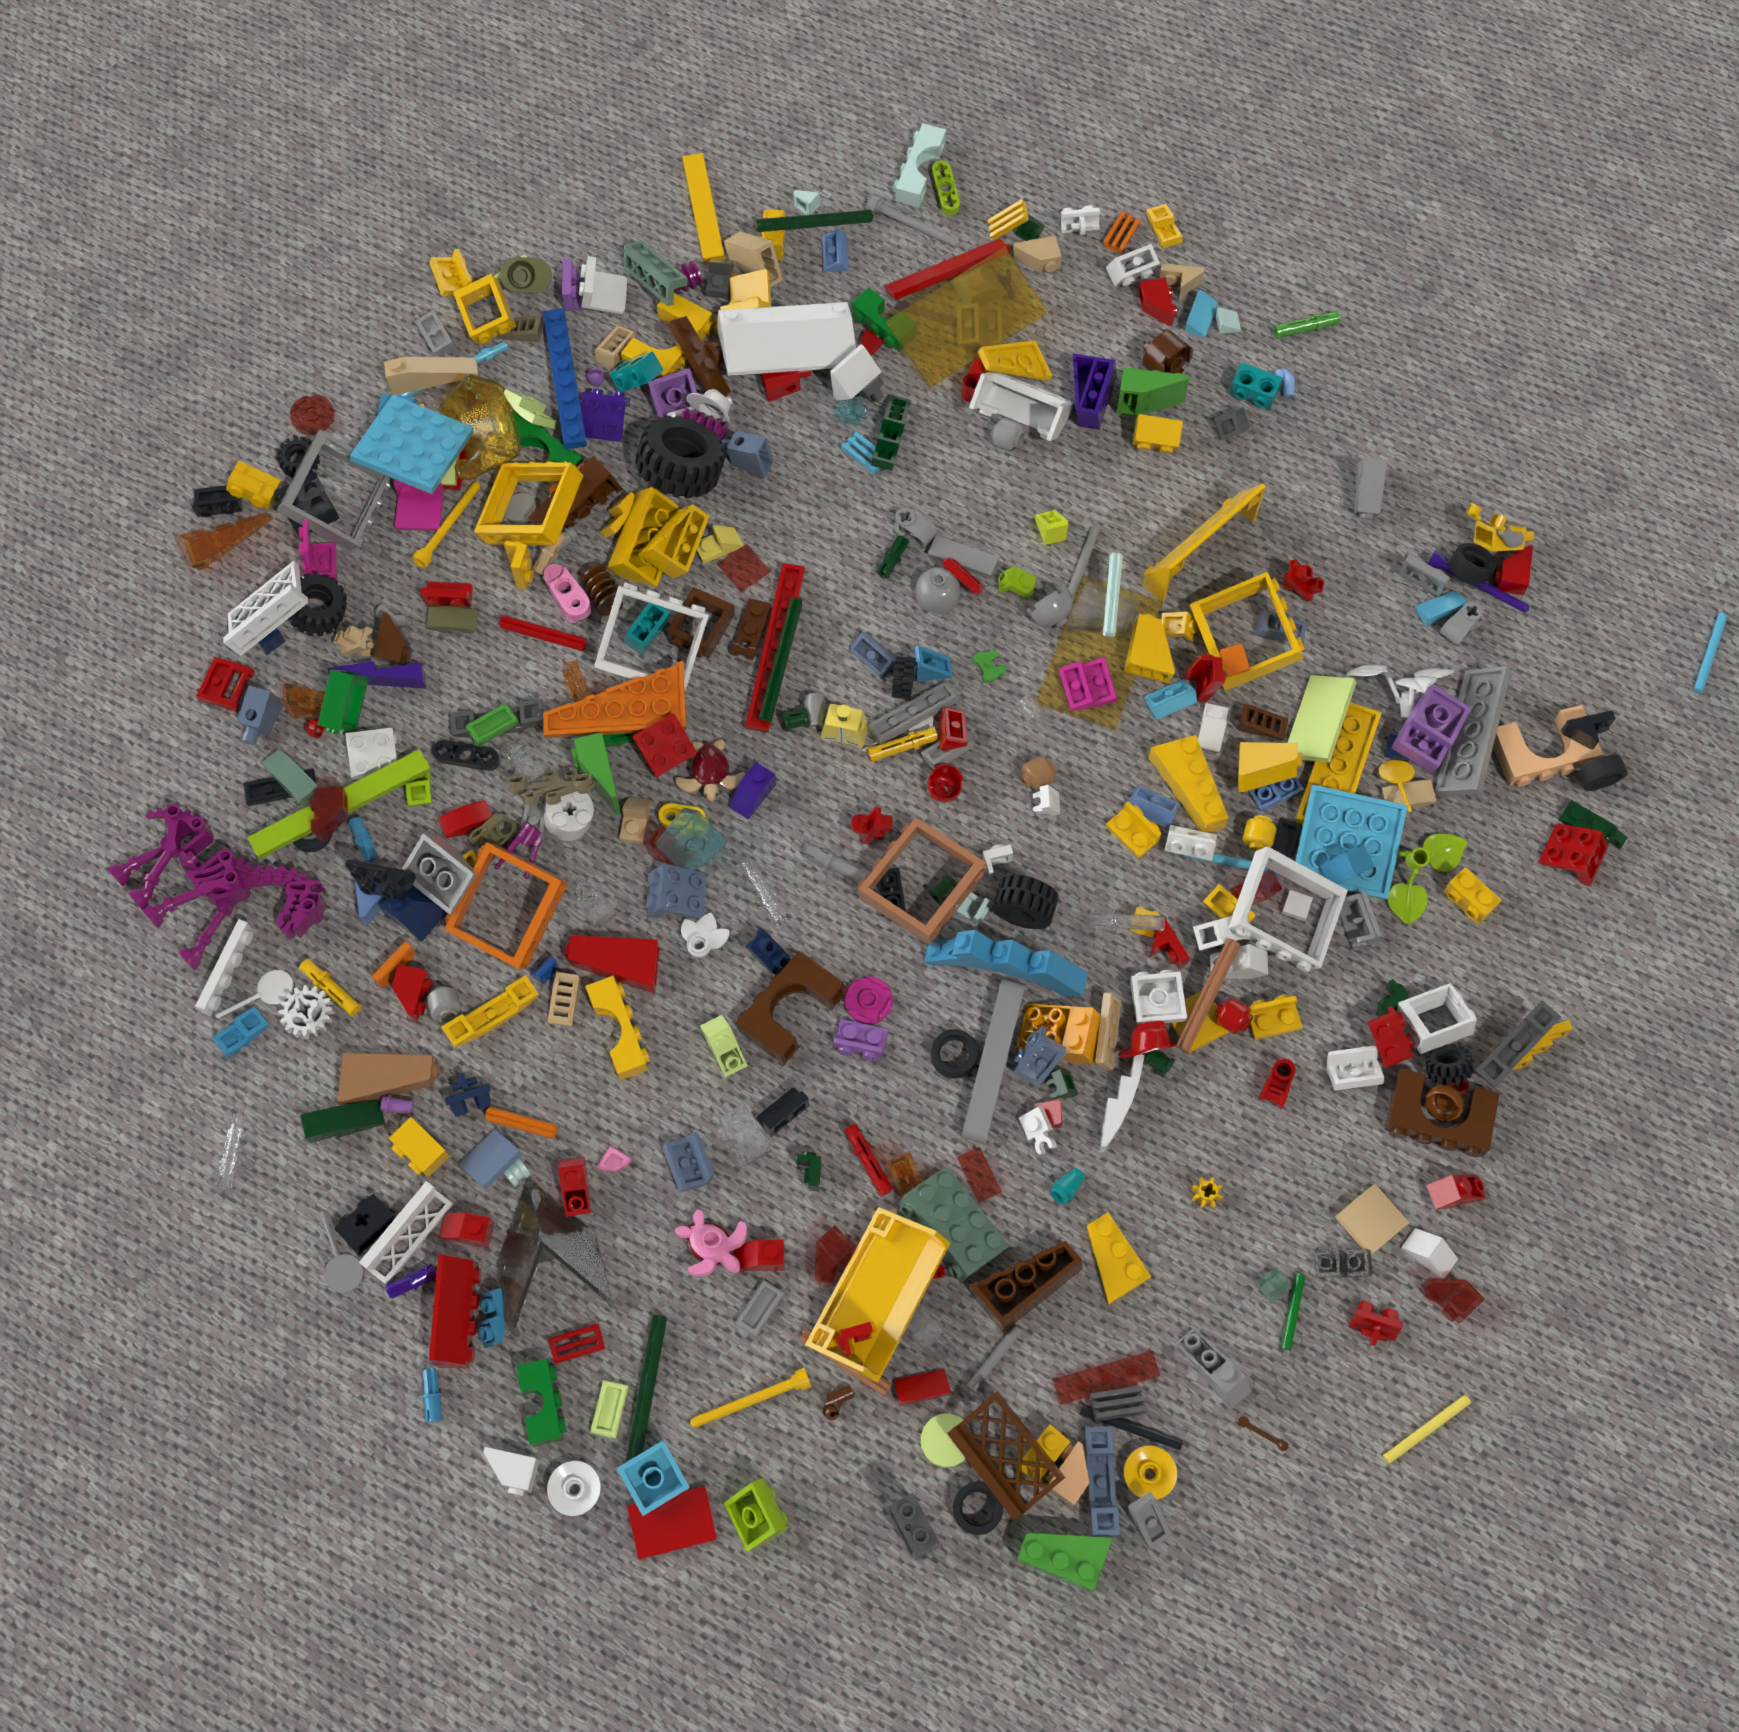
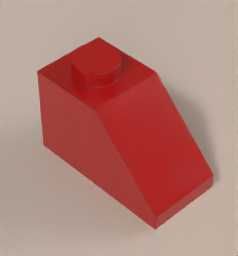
M1532 545L1526 546L1523 550L1504 560L1500 569L1495 570L1493 582L1497 583L1496 588L1506 593L1524 595L1530 581Z
M445 1213L439 1239L489 1248L495 1223L490 1217L471 1213Z
M784 1239L754 1240L745 1242L741 1247L734 1250V1256L740 1263V1271H785Z

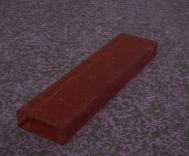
M1149 1351L1053 1379V1384L1061 1406L1089 1398L1091 1393L1116 1390L1160 1377V1372L1153 1351Z

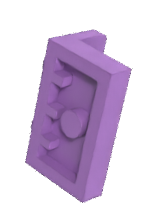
M571 258L563 259L562 297L565 310H586L587 308L581 307L582 296L578 295L580 282H583L584 278L580 277L581 271H577V267H573Z
M840 1019L837 1036L834 1039V1049H837L838 1053L846 1056H851L852 1053L860 1054L863 1059L869 1061H876L877 1058L882 1059L889 1029Z

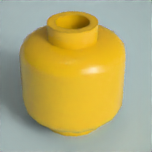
M1256 815L1246 822L1242 840L1249 846V850L1253 852L1265 847L1271 848L1276 835V826L1269 817Z

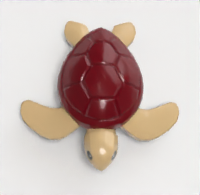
M718 740L714 745L711 743L703 745L700 742H694L693 746L697 754L694 756L691 764L693 779L676 778L678 788L686 793H695L702 786H705L704 794L710 802H713L718 797L719 789L717 785H721L727 790L737 789L745 773L741 772L733 776H727L729 773V763L722 752L725 747L724 741Z

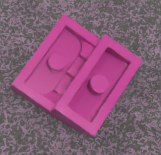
M1105 657L1085 664L1079 661L1059 668L1071 711L1095 708L1118 701Z

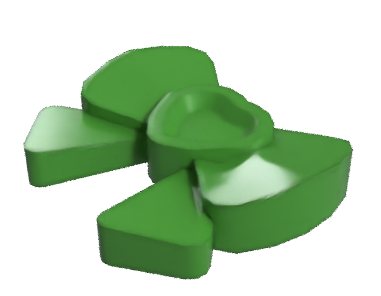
M994 650L979 652L972 659V662L979 666L983 674L982 680L984 683L995 681L999 675L1004 676L1006 671V665L993 667L992 661L1000 656V653Z

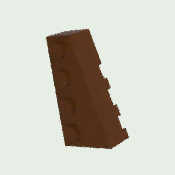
M594 456L590 460H586L579 469L583 474V478L563 528L575 526L574 521L577 518L584 519L591 514V509L596 504L600 503L603 505L609 500L607 496L614 491L618 494L623 490L612 474ZM553 491L548 496V499L541 506L536 507L528 517L534 525L543 524L556 491Z
M1064 1241L1035 1254V1257L1026 1261H1020L1013 1264V1267L1000 1273L998 1271L989 1275V1278L970 1284V1293L1004 1333L1083 1269L1082 1259Z

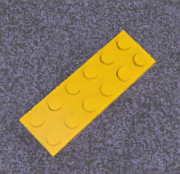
M1350 702L1330 762H1314L1294 822L1303 825L1312 785L1355 794L1382 712Z

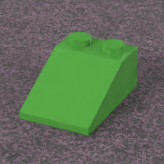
M602 732L574 739L576 748L571 750L577 771H582L583 774H591L592 778L596 781V786L593 789L616 815L622 814Z

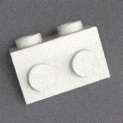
M1377 1046L1337 1050L1328 1053L1326 1068L1334 1091L1384 1083V1075L1377 1060Z

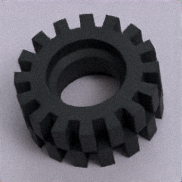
M297 436L293 437V441H290L289 438L286 439L287 444L282 442L280 444L282 449H277L278 454H276V458L280 468L290 478L295 475L301 463H292L290 461L291 457L299 452L306 453L311 444L310 439L306 440L302 436L300 440H298ZM319 454L308 472L309 474L313 473L312 469H318L317 464H320Z
M896 656L892 698L911 700L915 658Z
M1446 1044L1441 1048L1438 1047L1435 1050L1428 1051L1429 1053L1425 1055L1427 1077L1433 1083L1438 1081V1085H1443L1444 1083L1447 1086H1451V1083L1459 1085L1460 1081L1466 1082L1467 1078L1470 1079L1472 1077V1055L1469 1049H1464L1462 1045L1456 1047V1044H1451V1046Z

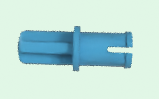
M355 817L348 822L355 838L354 844L359 847L365 862H374L378 855L371 841L373 837L371 834H368L362 817Z
M427 1368L423 1370L425 1395L421 1396L424 1399L425 1422L443 1420L441 1411V1396H443V1393H439L437 1369Z

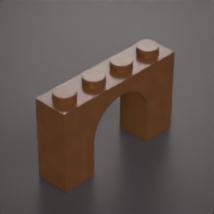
M800 951L795 956L790 957L788 964L779 974L771 978L769 986L763 992L756 995L753 1004L747 1010L740 1013L735 1023L742 1035L782 1065L787 1063L800 1046L796 1037L773 1020L774 1009L779 1001L794 993H804L812 996L832 1011L847 993L844 982Z
M1400 1068L1395 1074L1385 1125L1386 1131H1390L1392 1136L1398 1138H1405L1406 1136L1416 1138V1142L1421 1144H1431V1142L1440 1144L1442 1149L1448 1151L1463 1150L1466 1151V1155L1471 1157L1484 1156L1490 1150L1500 1093L1474 1087L1469 1093L1463 1123L1455 1128H1441L1432 1124L1425 1117L1421 1109L1420 1100L1425 1074Z

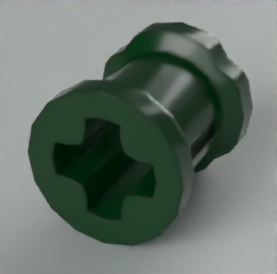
M805 707L799 711L782 712L786 732H789L792 728L809 727Z
M944 874L942 881L936 887L930 888L928 893L939 905H942L958 883L951 876Z
M1156 1049L1148 1053L1143 1064L1145 1066L1150 1065L1164 1078L1176 1060L1173 1058L1169 1059Z

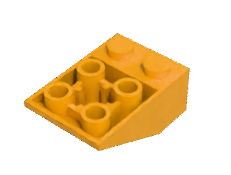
M1027 1003L1016 1049H1023L1027 1045L1030 1034L1033 1031L1037 1032L1041 1026L1047 1028V1037L1067 1048L1066 1054L1061 1060L1076 1064L1095 1065L1101 1015L1091 1007Z

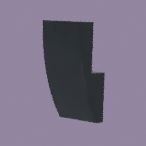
M889 868L877 883L878 893L906 912L900 868Z

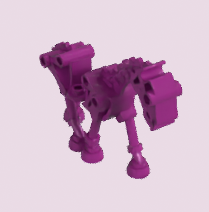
M176 804L168 805L165 811L162 808H158L157 812L149 810V814L146 815L147 819L164 818L166 821L168 833L160 840V847L135 858L131 856L125 864L121 863L119 866L115 864L107 868L123 887L128 882V877L131 875L132 870L137 871L141 869V865L160 857L150 873L145 874L143 879L145 882L144 888L142 887L139 891L134 889L128 892V895L157 928L163 924V918L167 916L166 913L168 911L173 912L177 910V906L201 896L216 906L217 911L203 933L197 935L195 939L197 941L196 946L190 949L184 948L178 952L193 970L199 966V960L203 958L202 955L206 946H209L212 942L210 938L224 917L232 913L237 903L250 897L251 892L249 889L261 886L286 887L285 895L287 900L283 912L278 915L277 924L282 933L290 940L296 934L301 938L313 924L320 923L323 920V913L326 908V902L319 893L327 892L322 883L314 879L308 880L307 873L304 872L300 875L296 868L288 871L284 865H281L278 869L268 865L266 869H262L260 864L253 868L251 862L244 864V858L237 860L228 849L220 850L202 865L196 855L213 843L214 834L208 827V820L206 818L202 819L199 813H194L192 816L189 809L183 812ZM189 834L196 836L181 848V841ZM179 857V862L184 868V872L196 888L173 898L167 897L163 899L164 902L161 905L149 906V901L153 899L154 887L160 881L158 877L171 858Z

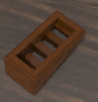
M1244 704L1238 731L1284 741L1288 718L1253 705ZM1249 716L1253 717L1252 722L1248 721ZM1258 718L1262 719L1261 726L1257 725ZM1267 720L1271 721L1270 729L1266 728ZM1276 722L1280 723L1279 732L1274 731Z

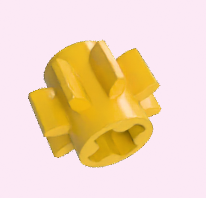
M1201 1177L1199 1179L1200 1187L1193 1185L1191 1188L1192 1191L1196 1192L1192 1201L1198 1200L1201 1203L1200 1209L1205 1205H1209L1214 1209L1216 1206L1214 1200L1221 1201L1223 1199V1196L1218 1194L1222 1185L1217 1186L1214 1183V1177L1210 1181H1205ZM1206 1188L1210 1190L1209 1197L1204 1196Z

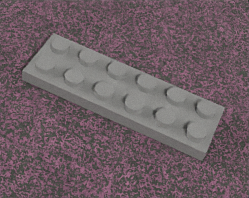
M1508 666L1465 671L1458 700L1471 707L1453 745L1448 748L1443 758L1435 793L1438 796L1482 794L1511 675V670Z

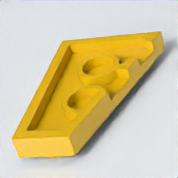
M1036 340L983 346L978 351L987 371L1048 381L1053 377Z

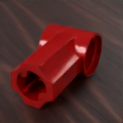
M981 358L975 359L968 374L963 377L961 396L966 402L971 403L981 374L991 372L985 369Z

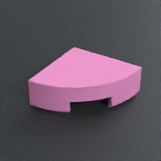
M610 1146L597 1165V1169L605 1172H616V1170L619 1171V1169L622 1170L628 1166L632 1159Z

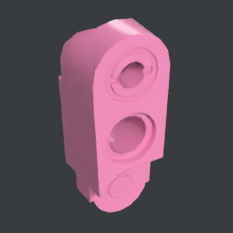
M558 564L548 565L544 569L543 580L565 618L570 623H576L585 619L592 612L586 593L566 567Z

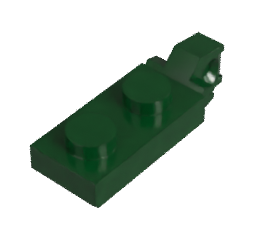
M1573 800L1569 802L1558 820L1565 825L1602 831L1607 845L1610 843L1618 849L1624 845L1628 838L1618 831V827Z

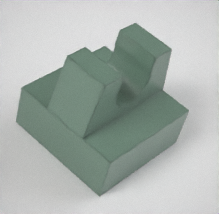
M1277 1267L1255 1282L1256 1286L1271 1304L1292 1288Z

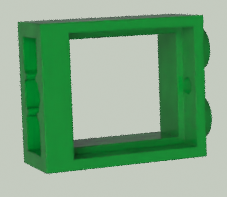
M330 670L318 725L326 727L325 731L333 734H345L348 731H356L369 676L344 670Z

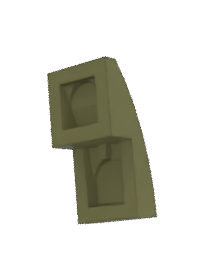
M448 606L429 607L426 629L449 633L450 630L474 634L477 610Z

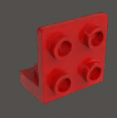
M674 713L632 737L655 778L660 777L665 772L697 754Z
M1556 824L1539 859V863L1544 866L1575 871L1581 884L1591 886L1607 852L1608 845L1602 831Z

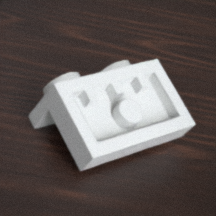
M1170 825L1165 851L1212 861L1217 835Z

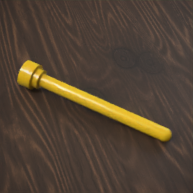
M479 482L471 484L425 548H421L414 553L411 559L416 565L424 569L432 562V552L480 489Z
M805 1368L796 1370L795 1374L791 1375V1379L693 1417L690 1420V1425L697 1428L794 1388L796 1390L801 1389L802 1391L809 1389L812 1386Z

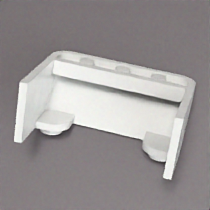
M992 371L981 374L969 408H979L981 414L990 417L992 413L1001 414L1037 429V432L1040 433L1039 437L1052 441L1060 435L1075 403L1007 374Z

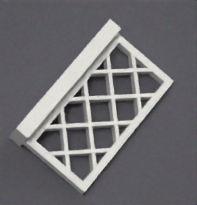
M295 561L291 562L228 613L229 633L223 637L225 645L242 656L308 603V597L301 592L299 564Z

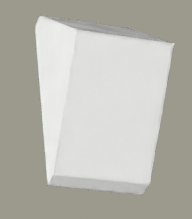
M1414 1228L1401 1247L1403 1251L1443 1280L1458 1260L1443 1238Z

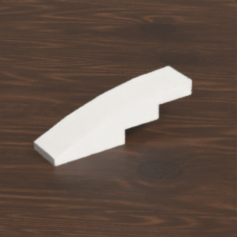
M1140 1054L1133 1057L1130 1077L1121 1076L1117 1099L1108 1098L1099 1152L1104 1153L1130 1109L1140 1080L1145 1055Z

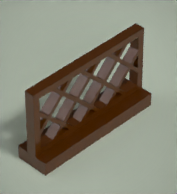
M998 1391L947 1433L1013 1520L1026 1513L1034 1504L1066 1478ZM995 1400L1002 1408L1001 1419L989 1417V1405ZM984 1411V1416H978L981 1412ZM973 1419L983 1421L982 1435L974 1434L968 1427V1424ZM988 1421L1001 1423L1000 1438L988 1436ZM1006 1424L1017 1427L1019 1430L1018 1440L1005 1439ZM987 1441L1000 1442L999 1457L991 1456L988 1453ZM1005 1443L1018 1445L1017 1459L1004 1458ZM1023 1446H1029L1035 1450V1462L1022 1460ZM1004 1462L1017 1464L1016 1478H1009L1003 1472ZM1022 1465L1035 1467L1034 1481L1021 1479ZM1040 1468L1049 1469L1056 1479L1050 1484L1039 1482ZM1021 1484L1034 1486L1033 1498L1028 1503L1020 1494ZM1039 1487H1044V1489L1039 1492Z

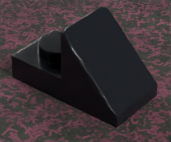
M1613 710L1570 719L1567 720L1561 732L1562 735L1593 750L1599 742L1598 734L1609 730L1616 718Z

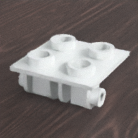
M393 728L345 733L352 780L362 779L397 761L395 748L397 739L396 735L393 734Z

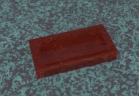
M980 1147L957 1157L978 1203L1002 1193Z

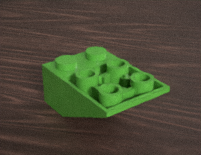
M1123 367L1116 414L1130 416L1145 415L1184 403L1190 376L1181 373L1173 374L1158 370L1149 371L1134 367Z

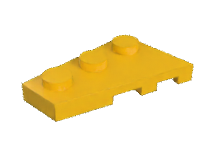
M1108 1212L1087 1225V1232L1094 1257L1096 1258L1107 1303L1110 1305L1149 1280L1151 1275Z

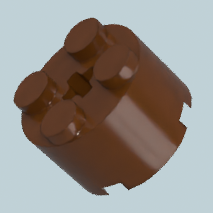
M1167 328L1154 340H1149L1145 344L1142 365L1149 371L1158 370L1165 373L1182 374L1185 370L1182 368L1185 362L1190 363L1193 349Z

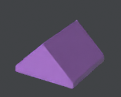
M690 368L653 379L648 383L651 402L657 417L661 419L667 416L666 413L683 409L686 406L690 407L691 405L687 402L686 397L688 394L697 393Z

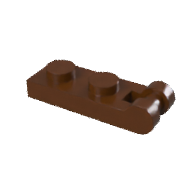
M749 598L735 642L732 645L731 655L737 657L743 655L747 659L754 660L771 610V603ZM744 642L750 644V646L745 647L742 646V644Z

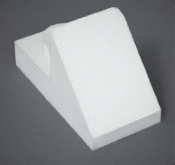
M1205 704L1198 737L1201 749L1220 752L1229 708Z

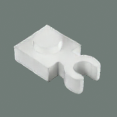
M1037 1107L1019 1117L1028 1140H1036L1035 1150L1038 1154L1046 1153L1044 1149L1045 1142H1047L1050 1149L1057 1147L1055 1140L1049 1137L1047 1133L1053 1130L1043 1107Z

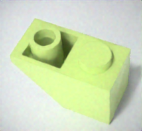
M722 1015L700 1025L705 1039L725 1077L747 1067L731 1027Z

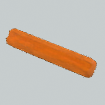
M488 1107L485 1114L487 1121L554 1139L558 1132L556 1124L494 1107Z

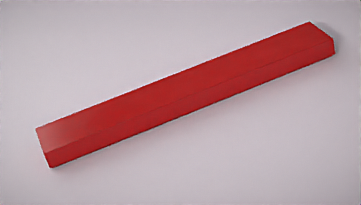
M997 239L885 285L886 292L894 300H898L1008 255L1010 253L1009 246L1001 239Z

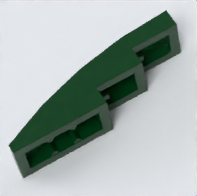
M890 394L873 454L872 466L890 471L893 470L911 400Z

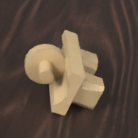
M353 625L349 626L345 632L340 630L336 633L333 644L342 648L340 655L344 657L356 653L362 657H369L374 653L375 644L367 636L372 633L373 629L369 627L358 629Z

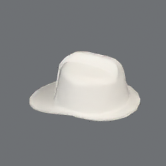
M707 390L704 395L699 393L687 395V402L694 409L698 410L700 415L702 412H705L706 420L710 415H713L714 423H716L718 418L722 419V426L726 422L730 423L728 416L730 403L718 390Z

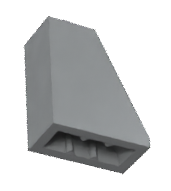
M1364 457L1358 462L1354 514H1360L1361 519L1372 520L1374 516L1380 515L1387 467L1386 459Z

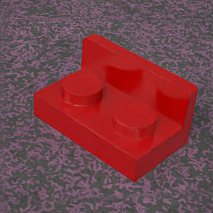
M870 1321L841 1329V1336H837L840 1351L846 1352V1356L854 1355L852 1338H854L855 1343L872 1339L871 1333L876 1332L874 1322Z

